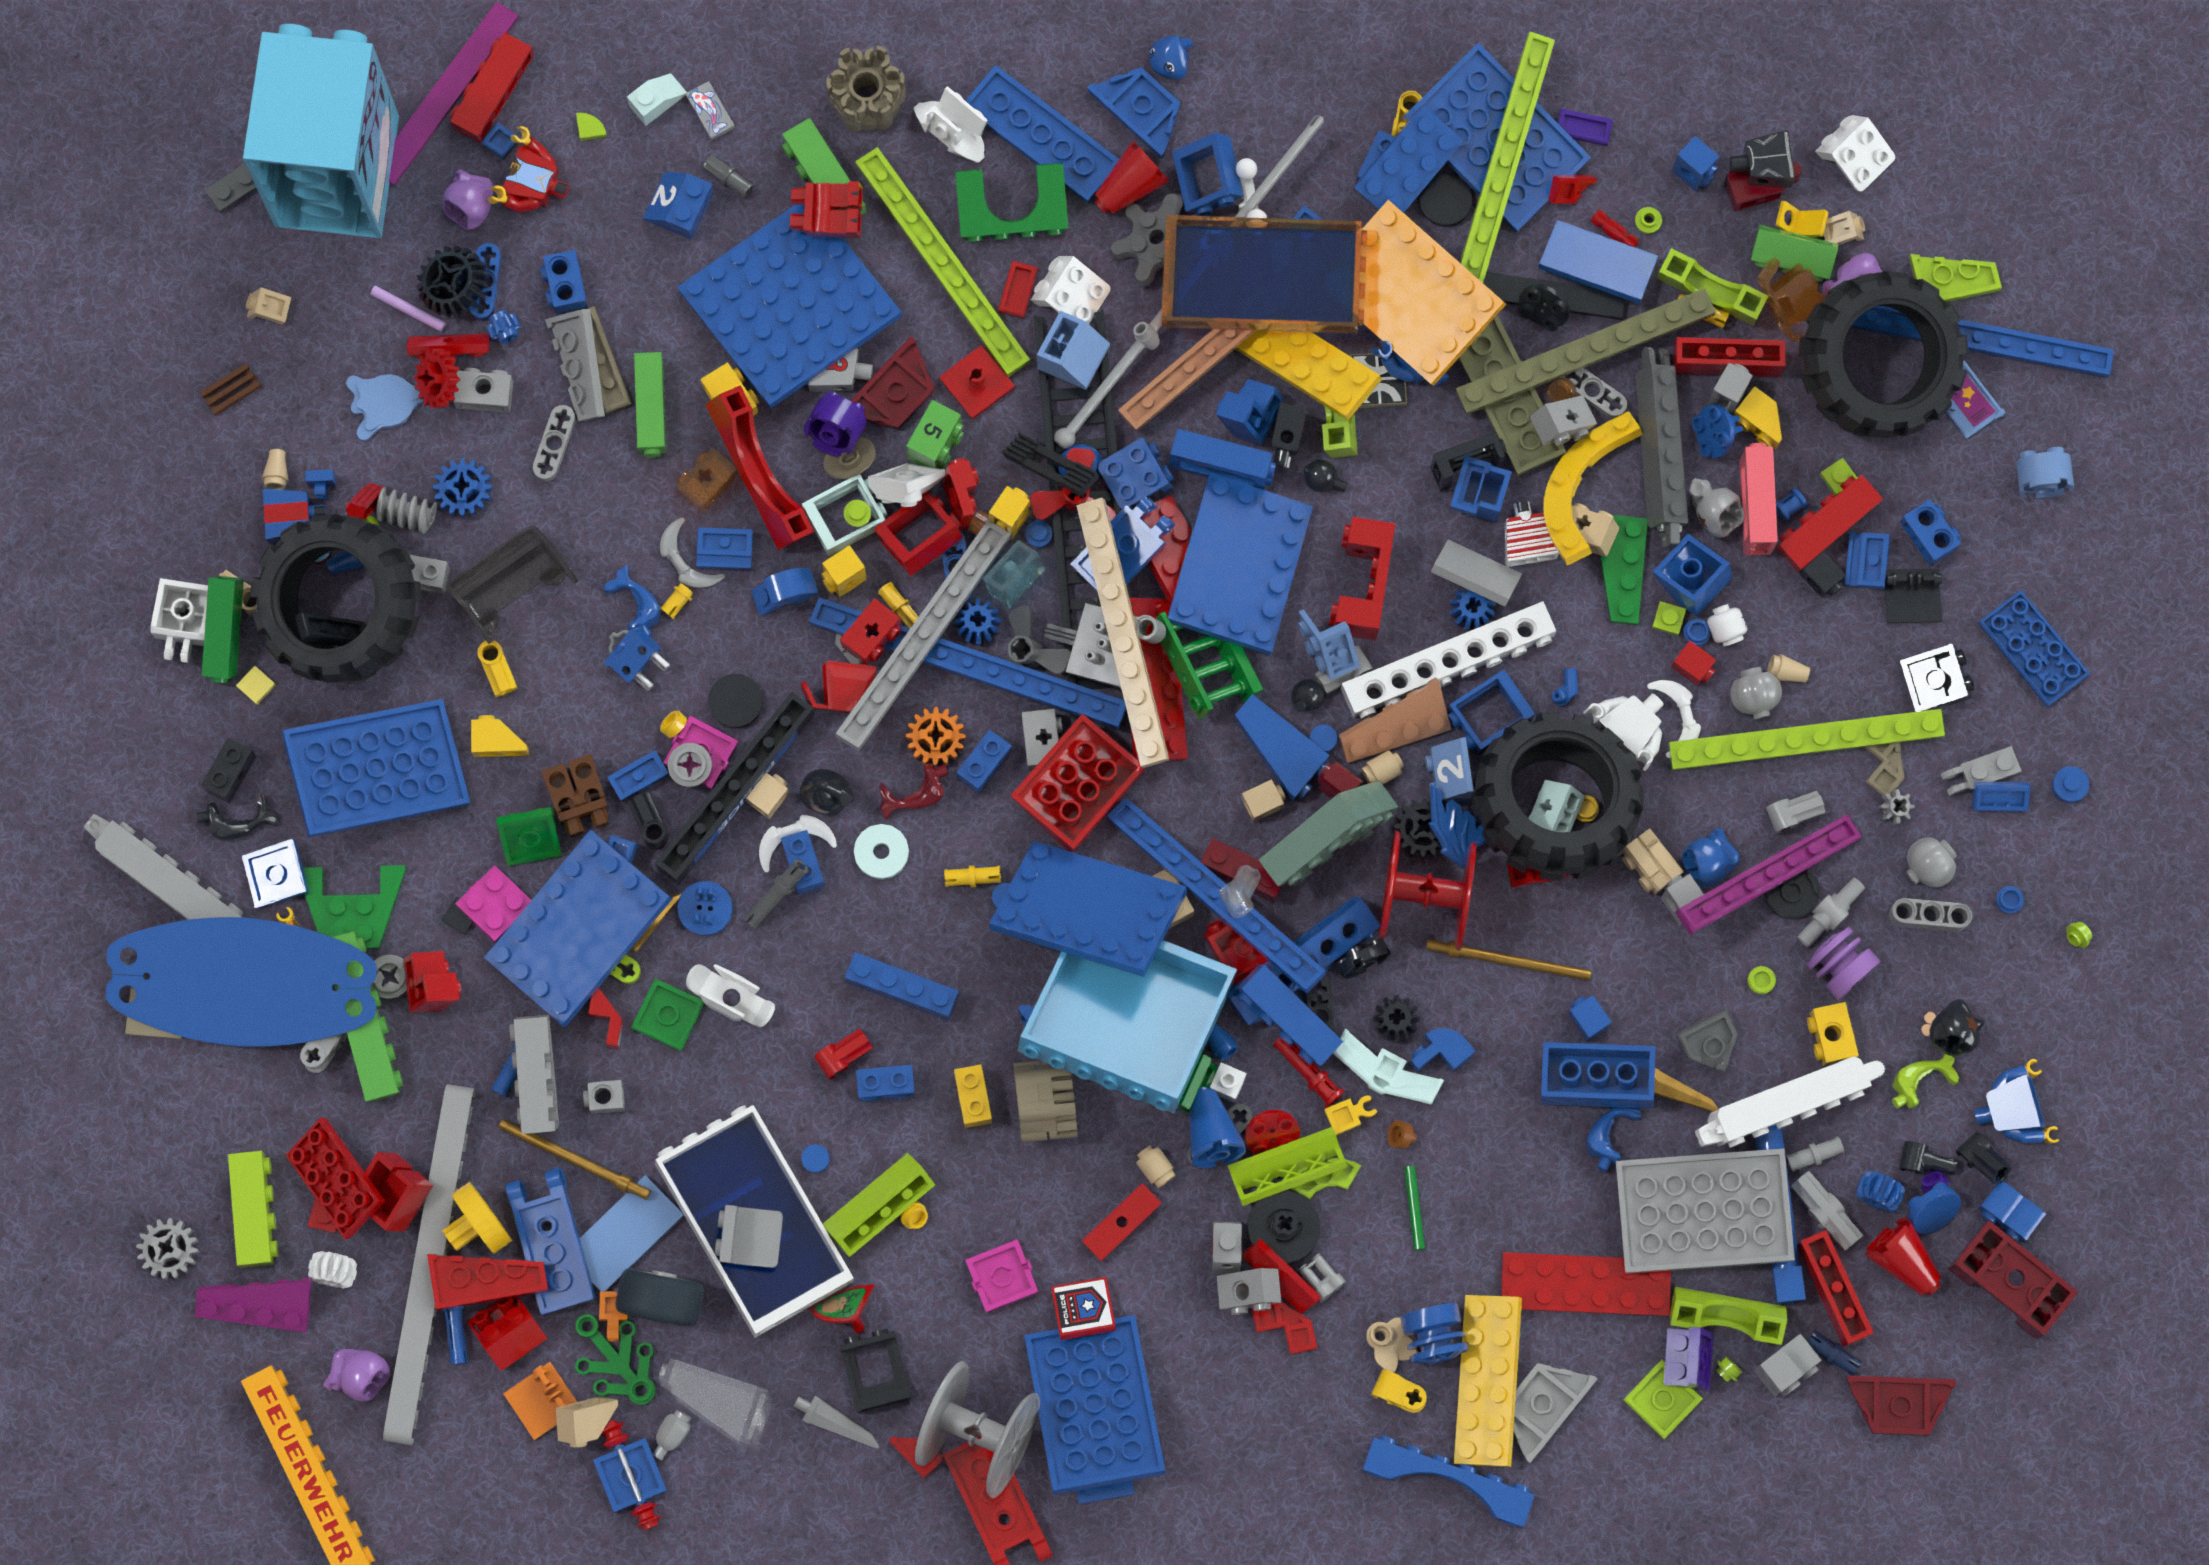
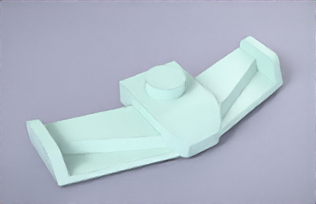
M1347 1029L1344 1030L1340 1037L1343 1043L1333 1054L1364 1080L1369 1089L1381 1095L1390 1094L1427 1104L1433 1103L1444 1082L1443 1079L1404 1071L1403 1068L1407 1062L1406 1060L1383 1048L1377 1057L1350 1034Z

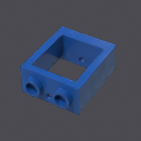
M1215 132L1172 151L1186 212L1197 214L1198 217H1205L1211 215L1214 209L1232 206L1235 204V200L1244 197L1240 177L1236 173L1237 164L1230 136ZM1215 155L1222 189L1200 198L1192 164Z
M1502 670L1451 703L1448 708L1449 721L1454 728L1460 727L1465 735L1463 738L1466 737L1467 747L1471 751L1475 749L1478 755L1487 750L1493 739L1500 738L1503 735L1504 728L1481 742L1460 712L1461 709L1495 687H1498L1518 716V719L1511 724L1521 718H1527L1530 722L1535 716V713L1505 670Z

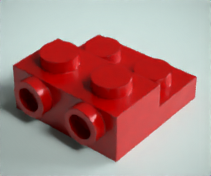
M959 458L951 461L950 465L947 466L941 483L950 511L961 524V527L958 529L963 531L968 529L974 512L977 511L976 502L972 495L975 492L977 483H979V478L975 467L971 468L969 460Z
M1216 920L1206 927L1208 931L1203 936L1215 958L1220 963L1237 969L1233 985L1246 978L1258 964H1265L1268 961L1225 922Z

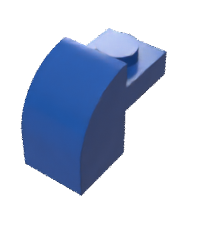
M795 568L776 573L763 579V584L751 590L759 615L770 614L785 604L802 603L819 593L810 568Z
M1447 1028L1435 1029L1428 1032L1424 1037L1430 1046L1426 1047L1423 1044L1411 1054L1413 1059L1410 1065L1418 1072L1439 1056L1451 1072H1454L1474 1056L1476 1051L1460 1033Z

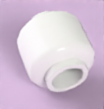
M1728 604L1713 609L1714 615L1708 618L1707 623L1714 641L1722 643L1723 646H1728L1743 640V635L1747 632V626L1740 609L1729 608Z

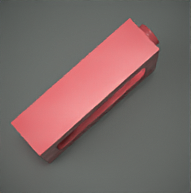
M1753 443L1749 447H1745L1739 460L1741 507L1744 510L1742 522L1743 554L1771 555L1778 542L1773 447H1766L1764 443Z

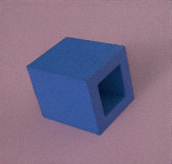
M1593 995L1588 999L1582 996L1570 1004L1572 1009L1568 1015L1586 1042L1608 1028L1612 1023Z

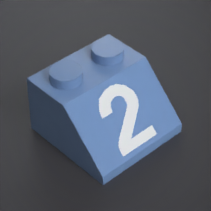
M1466 737L1431 747L1430 755L1425 756L1427 772H1432L1433 782L1429 783L1430 797L1431 784H1435L1436 788L1442 791L1443 805H1446L1451 799L1456 803L1470 802L1473 794V785Z

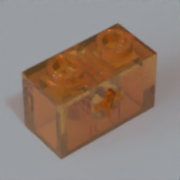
M714 448L708 453L704 451L697 458L696 466L693 470L683 473L677 481L678 494L702 514L739 475L737 467ZM710 475V482H701V476L708 477Z

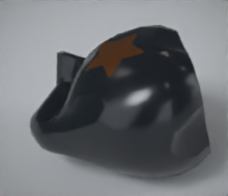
M829 769L811 771L804 777L800 786V799L805 807L825 816L837 815L854 800L852 788L849 787V782L842 775Z
M1955 999L1932 1021L1929 1029L1930 1041L1934 1047L1940 1049L1946 1055L1958 1056L1969 1053L1980 1042L1979 1031L1984 1026V1021L1972 1015L1964 1000Z

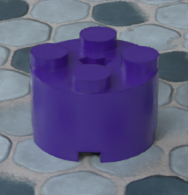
M827 392L825 396L818 400L804 425V434L806 437L810 435L814 440L812 445L823 453L831 456H841L842 453L847 452L848 455L853 451L866 428L865 408L858 402H851L834 392Z

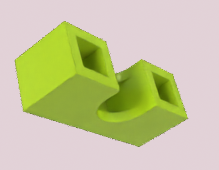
M1325 407L1326 424H1322L1324 451L1331 459L1358 455L1355 413L1347 421Z

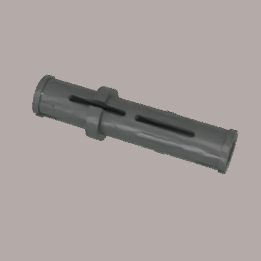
M794 860L793 864L783 875H778L774 879L772 887L744 915L745 921L752 918L748 922L750 926L757 928L778 903L795 890V885L809 871L807 866L801 869L804 866L802 861Z

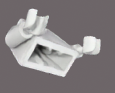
M1651 694L1643 703L1633 695L1630 698L1621 696L1604 700L1599 704H1591L1583 714H1592L1594 717L1593 724L1598 721L1596 726L1602 732L1607 727L1624 741L1622 746L1624 753L1631 752L1636 761L1644 763L1643 770L1646 771L1660 747L1662 731L1659 726L1662 721L1655 713L1664 705L1663 702L1655 694Z

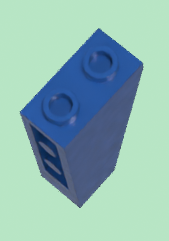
M1252 694L1235 714L1234 721L1289 799L1293 802L1298 797L1304 799L1312 789L1310 782L1315 776L1320 778L1319 774L1327 765L1330 755Z

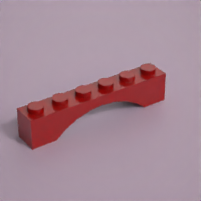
M741 385L725 391L707 402L705 406L778 551L813 533L814 530L803 508L783 490L767 465L757 439L753 409Z

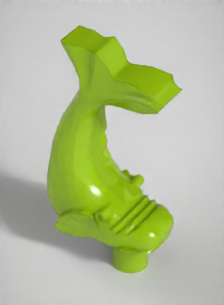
M1944 1053L1940 1060L1919 1061L1903 1067L1895 1075L1894 1082L1892 1083L1893 1088L1899 1094L1892 1099L1893 1105L1897 1109L1905 1104L1909 1109L1918 1106L1919 1100L1916 1095L1918 1081L1932 1070L1941 1072L1950 1084L1956 1085L1959 1076L1952 1067L1955 1058Z

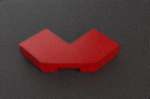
M1282 1301L1281 1303L1271 1304L1270 1310L1254 1311V1308H1251L1256 1333L1284 1327L1290 1355L1318 1349L1312 1321Z

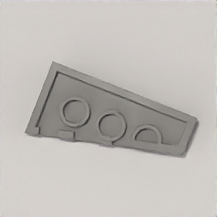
M581 309L545 319L547 327L552 328L555 337L552 340L554 349L560 352L563 364L560 365L563 376L568 377L570 382L568 391L578 421H589L604 417L590 309Z

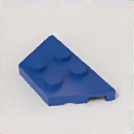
M1142 67L1129 71L1126 75H1117L1111 77L1109 81L1097 85L1093 83L1087 87V92L1160 159L1164 157L1180 108V102Z

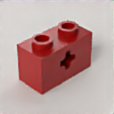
M874 598L840 638L841 646L864 665H869L872 661L875 663L883 655L884 646L889 641L893 642L900 635L902 631L901 619ZM876 631L878 632V636H877V637L874 636V635H871L870 637L868 636V633H869V632H871V633H875Z

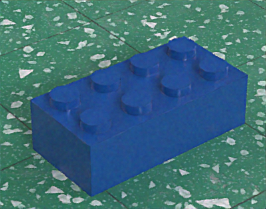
M1543 1042L1542 1105L1654 1109L1656 1047Z

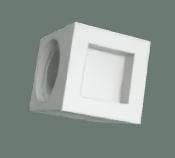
M1221 1062L1210 1089L1215 1090L1219 1097L1235 1103L1247 1073Z

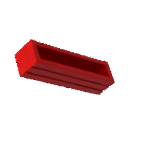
M368 483L365 487H362L361 492H357L356 497H353L351 502L347 503L345 509L347 516L362 518L365 521L377 508L378 498L384 486Z

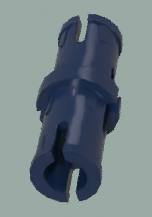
M1813 1331L1809 1337L1810 1339L1807 1341L1811 1348L1825 1357L1827 1363L1831 1364L1832 1362L1853 1376L1862 1361L1841 1349L1842 1345L1839 1343L1834 1344L1817 1333V1331Z

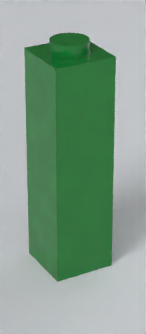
M219 575L208 578L202 676L211 677L212 682L227 683L228 679L237 676L244 578Z

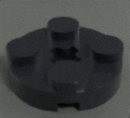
M1377 939L1371 942L1369 947L1365 949L1357 946L1346 953L1347 957L1338 961L1336 966L1342 978L1350 979L1367 972L1366 969L1376 962L1378 965L1382 964L1392 954L1384 939Z

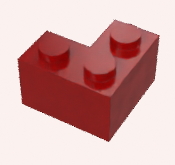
M444 951L411 953L403 959L410 1013L443 1011L459 1000L461 984L456 978V972L449 973V964L447 959L444 958Z

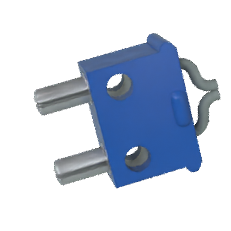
M637 626L629 631L622 630L618 634L613 632L609 636L611 639V644L609 645L610 655L605 660V666H610L628 683L636 681L646 691L651 690L654 684L642 672L651 661L662 671L669 668L670 664L658 654L662 648L643 631L642 626ZM623 634H626L625 637L621 640V642L617 645V647L613 650V646L615 645L614 637L618 638L621 637Z

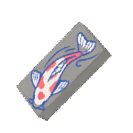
M709 81L685 93L711 141L735 128Z

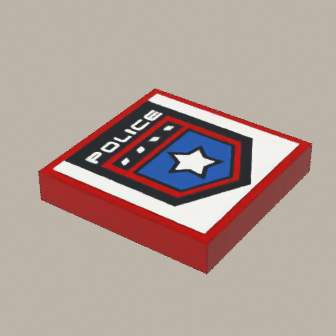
M1106 1277L1051 1286L1061 1340L1116 1331Z

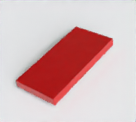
M319 1118L285 1155L344 1239H350L385 1202L326 1118Z

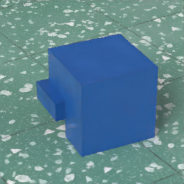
M1465 456L1449 509L1497 522L1512 472L1491 466L1489 462Z

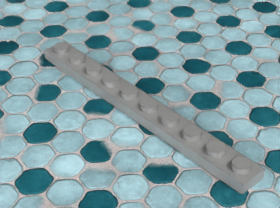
M989 520L985 523L838 729L836 738L859 752L1010 540L1011 534Z

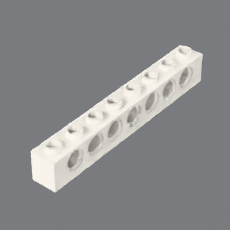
M1540 602L1342 683L1341 691L1353 718L1360 716L1361 719H1366L1377 713L1375 709L1388 706L1391 703L1393 705L1402 698L1407 697L1406 695L1416 689L1418 691L1428 685V681L1435 677L1439 680L1440 688L1452 683L1451 678L1459 675L1462 678H1466L1475 674L1478 667L1486 665L1487 668H1491L1502 662L1501 658L1510 654L1512 658L1521 656L1527 652V647L1535 644L1537 648L1543 647L1552 642L1551 638L1555 636L1556 629L1544 602ZM1527 627L1531 630L1532 635L1522 637L1517 629ZM1502 637L1506 640L1507 645L1502 648L1496 647L1492 639ZM1470 647H1477L1482 655L1478 658H1473L1468 654L1467 650ZM1446 657H1451L1456 661L1457 665L1453 668H1447L1443 665L1442 660ZM1425 667L1431 671L1432 675L1429 678H1421L1417 670ZM1402 678L1407 685L1404 688L1398 689L1393 686L1392 680ZM1370 688H1377L1381 692V697L1372 699L1367 695L1366 691Z

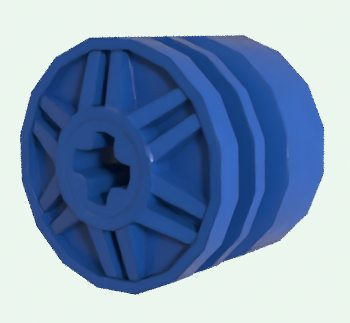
M1457 1303L1427 1307L1400 1316L1404 1335H1417L1418 1340L1407 1345V1349H1421V1352L1409 1357L1411 1364L1439 1363L1451 1360L1469 1350L1467 1343L1454 1344L1455 1340L1465 1337V1333L1461 1331L1451 1332L1450 1327L1462 1321Z

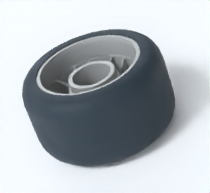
M628 1268L621 1275L615 1305L617 1311L622 1314L667 1324L692 1327L699 1318L704 1289L701 1283L677 1277L675 1274L656 1270L650 1272Z

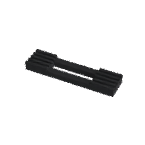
M1020 432L1018 433L1019 437L1015 436V442L1011 441V446L1007 445V450L1004 449L1002 451L1007 459L1080 497L1099 478L1096 471L1077 461L1073 462ZM1037 454L1068 470V475L1062 476L1032 459Z

